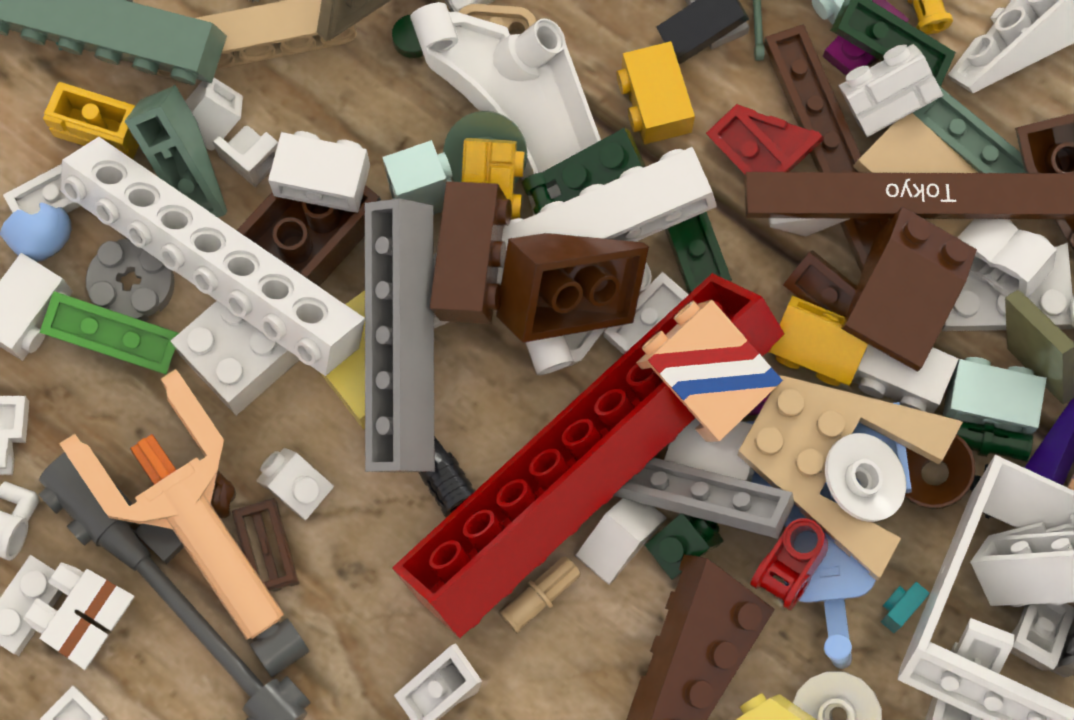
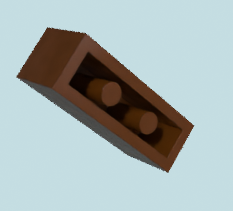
M446 181L430 302L431 311L440 321L492 324L493 310H498L500 307L501 286L497 283L498 268H503L505 263L506 243L502 241L503 227L510 224L512 207L510 199L506 198L499 184Z

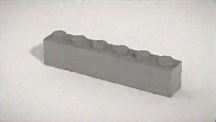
M400 198L365 203V472H435L434 313L430 309L434 279L433 205Z

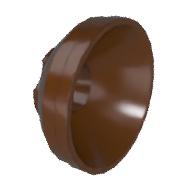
M957 434L942 460V463L947 466L949 474L947 480L940 485L927 484L922 478V469L931 460L906 448L912 493H905V497L910 502L924 508L943 509L954 505L969 492L976 472L975 459L967 443Z

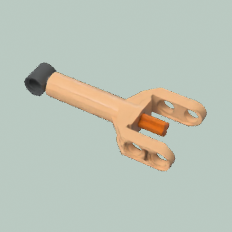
M175 369L162 377L160 381L167 391L169 404L205 457L200 461L196 457L177 470L153 434L143 438L131 447L130 450L153 483V486L136 496V503L131 506L127 504L91 448L80 442L75 433L59 444L109 518L158 526L174 531L245 639L257 638L249 645L273 678L310 651L288 618L281 623L278 622L284 615L283 611L211 505L224 439L184 379Z

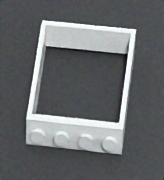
M994 455L970 495L901 664L897 680L983 720H1074V708L930 642L982 512L1016 528L1043 522L1045 528L1049 529L1072 523L1070 516L1074 514V490Z

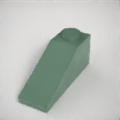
M176 85L139 100L125 119V123L157 176L219 218L226 215L227 208L198 123Z

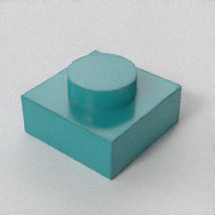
M915 582L907 591L899 586L882 605L889 612L880 622L892 633L897 632L930 593L918 582Z

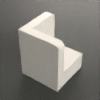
M213 78L212 83L202 81L185 101L198 123L205 147L208 150L215 149L213 141L218 136L224 139L241 119L243 96L216 78Z
M244 126L228 143L218 136L213 141L218 156L256 187L271 171L278 141L267 132L260 136L249 126Z

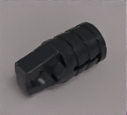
M434 436L435 472H419L424 484L429 487L432 496L435 497L438 506L442 508V513L447 517L476 490L472 488L471 482L465 477V473L459 467L456 458L451 452L447 453Z

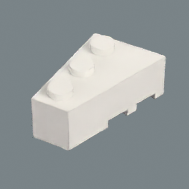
M1074 514L1070 516L1072 523L1046 529L1044 523L1040 522L989 535L970 563L990 606L1011 605L1013 607H1021L1027 604L1051 603L1053 605H1063L1074 602Z

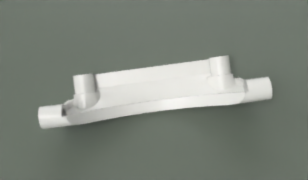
M441 2L425 5L410 15L428 66L461 92L479 111H491L502 114L512 120L521 130L528 151L523 177H521L522 180L530 175L551 168L601 140L566 46L564 34L561 28L552 20L540 19L522 34L510 35L508 28L460 12H449L447 5ZM557 184L547 189L551 199L561 195ZM528 196L533 210L536 206L532 196ZM647 263L645 264L640 292L647 289L651 284L652 275ZM606 328L525 342L536 374L552 373L578 363L584 358Z

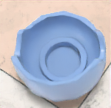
M42 202L39 204L40 211L36 214L31 215L23 210H17L3 223L0 235L17 256L23 253L36 262L48 259L63 248L72 230L71 220L62 207L55 208Z

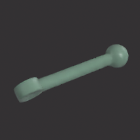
M753 0L755 61H764L765 47L763 44L761 0Z

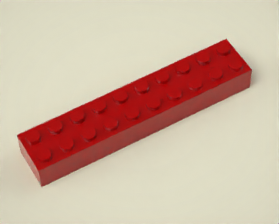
M712 273L397 562L392 567L394 572L432 614L457 637L461 638L470 629L478 625L481 619L495 605L511 594L527 575L543 564L559 545L569 536L576 533L591 515L602 505L608 503L623 485L634 475L641 472L655 455L666 445L673 442L677 435L695 419V416L652 368L641 369L636 362L646 354L642 350L644 344L658 332L663 331L666 335L678 323L673 318L690 302L695 301L698 305L699 303L713 300L758 353L763 356L770 351L772 346L785 333L762 296Z

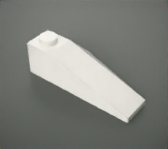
M1011 0L1005 9L997 8L990 17L994 23L986 35H981L973 40L948 76L953 82L971 93H975L1073 44L1074 0Z

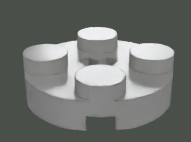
M128 238L116 242L108 241L103 243L99 247L97 255L92 259L86 274V289L94 305L142 321L149 320L148 316L155 314L159 309L162 311L168 305L175 285L173 271L144 249L135 246ZM129 272H135L136 277L141 279L140 284H133L130 291H125L123 283L120 282L121 278Z

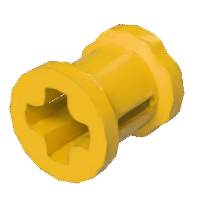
M907 0L909 4H913L918 19L916 28L925 34H936L952 25L953 17L950 13H946L943 0Z

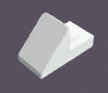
M1051 603L1025 605L1018 625L1011 633L1015 636L1014 645L1010 653L1042 671L1053 670L1058 664L1073 621L1074 607L1067 603L1063 605H1053Z
M455 643L400 689L394 697L410 720H439L458 703L478 693L482 680Z

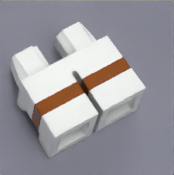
M61 562L48 583L68 595L58 611L37 598L23 619L34 630L42 634L39 639L86 670L109 635L76 615L75 612L77 610L112 632L135 597L89 569L82 572L76 567Z

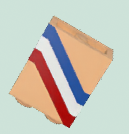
M713 300L702 302L698 305L695 301H692L673 318L678 323L666 335L663 331L658 332L644 344L642 350L646 354L636 363L641 369L652 368L700 422L695 430L706 442H719L783 380Z

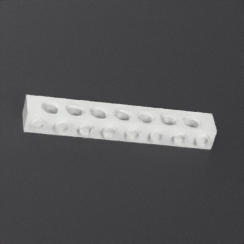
M97 137L62 160L61 192L69 200L81 205L94 214L102 223L111 226L128 238L135 246L144 249L161 261L168 269L177 272L190 281L201 292L210 295L227 307L235 316L243 318L263 332L268 339L276 341L296 355L304 364L310 365L326 376L359 349L365 321L363 316L102 138Z

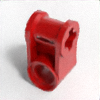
M807 518L792 521L785 528L772 551L767 554L757 568L750 585L755 589L764 588L784 601L783 607L791 610L804 594L814 572L828 551V539L822 528L815 521ZM804 531H811L818 538L816 547L808 553H800L794 548L796 537ZM773 576H778L785 582L789 583V585L786 586L782 584L781 582L773 578Z

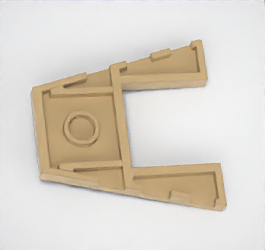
M781 375L780 378L783 381L770 393L737 455L773 488L792 492L794 504L800 509V512L807 519L815 521L835 540L834 543L849 557L855 558L870 572L869 575L878 581L901 538L873 522L862 521L849 515L837 503L820 494L826 483L825 462L829 450L839 439L853 434L857 424L861 423L940 465L963 422Z

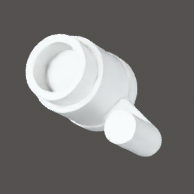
M4 481L0 486V498L17 504L12 514L0 511V557L11 561L18 555L25 542L28 532V521L39 503V496L34 491Z

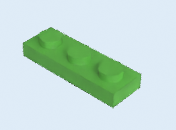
M53 291L39 332L163 374H167L175 352L171 340L179 334L178 332Z

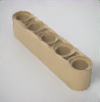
M284 0L196 18L215 24L227 35L217 69L338 46L354 40L357 36L355 24L330 41H325L316 32L322 0ZM158 69L157 74L159 76L171 78L170 72Z

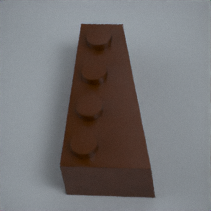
M684 555L679 567L682 573L675 592L671 591L665 607L668 613L660 636H655L650 650L653 653L646 676H641L626 720H707L775 609L708 558Z

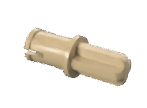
M566 556L560 558L536 581L529 580L526 582L528 588L504 609H501L499 614L518 634L544 608L551 609L553 607L551 602L580 577L581 573L578 567Z

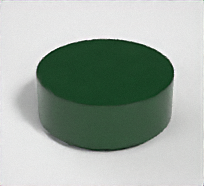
M410 15L401 17L392 29L395 49L407 58L424 56Z

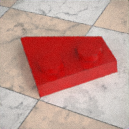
M738 104L706 132L709 138L744 174L746 172H790L824 140V137L818 131L790 124L774 116L760 114L753 109Z

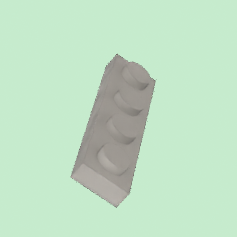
M652 458L641 472L634 475L613 495L777 539L794 506L792 492L657 458Z

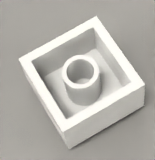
M218 301L213 303L171 340L180 357L236 416L299 361L296 355L276 341L268 339L263 332L243 318L235 316Z

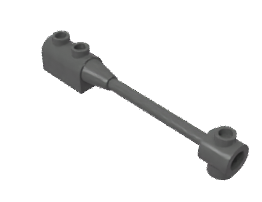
M65 452L43 471L39 481L45 489L38 494L56 514L64 509L71 516L73 521L67 527L84 546L92 540L96 546L103 547L134 571L137 570L248 694L250 699L243 707V711L248 716L246 720H303L306 717L307 711L305 708L311 702L292 680L286 676L282 681L276 678L264 685L154 563L147 547L144 546L140 538L133 532L134 530L130 526L132 522L111 519L107 516ZM117 487L127 504L131 506L132 502Z

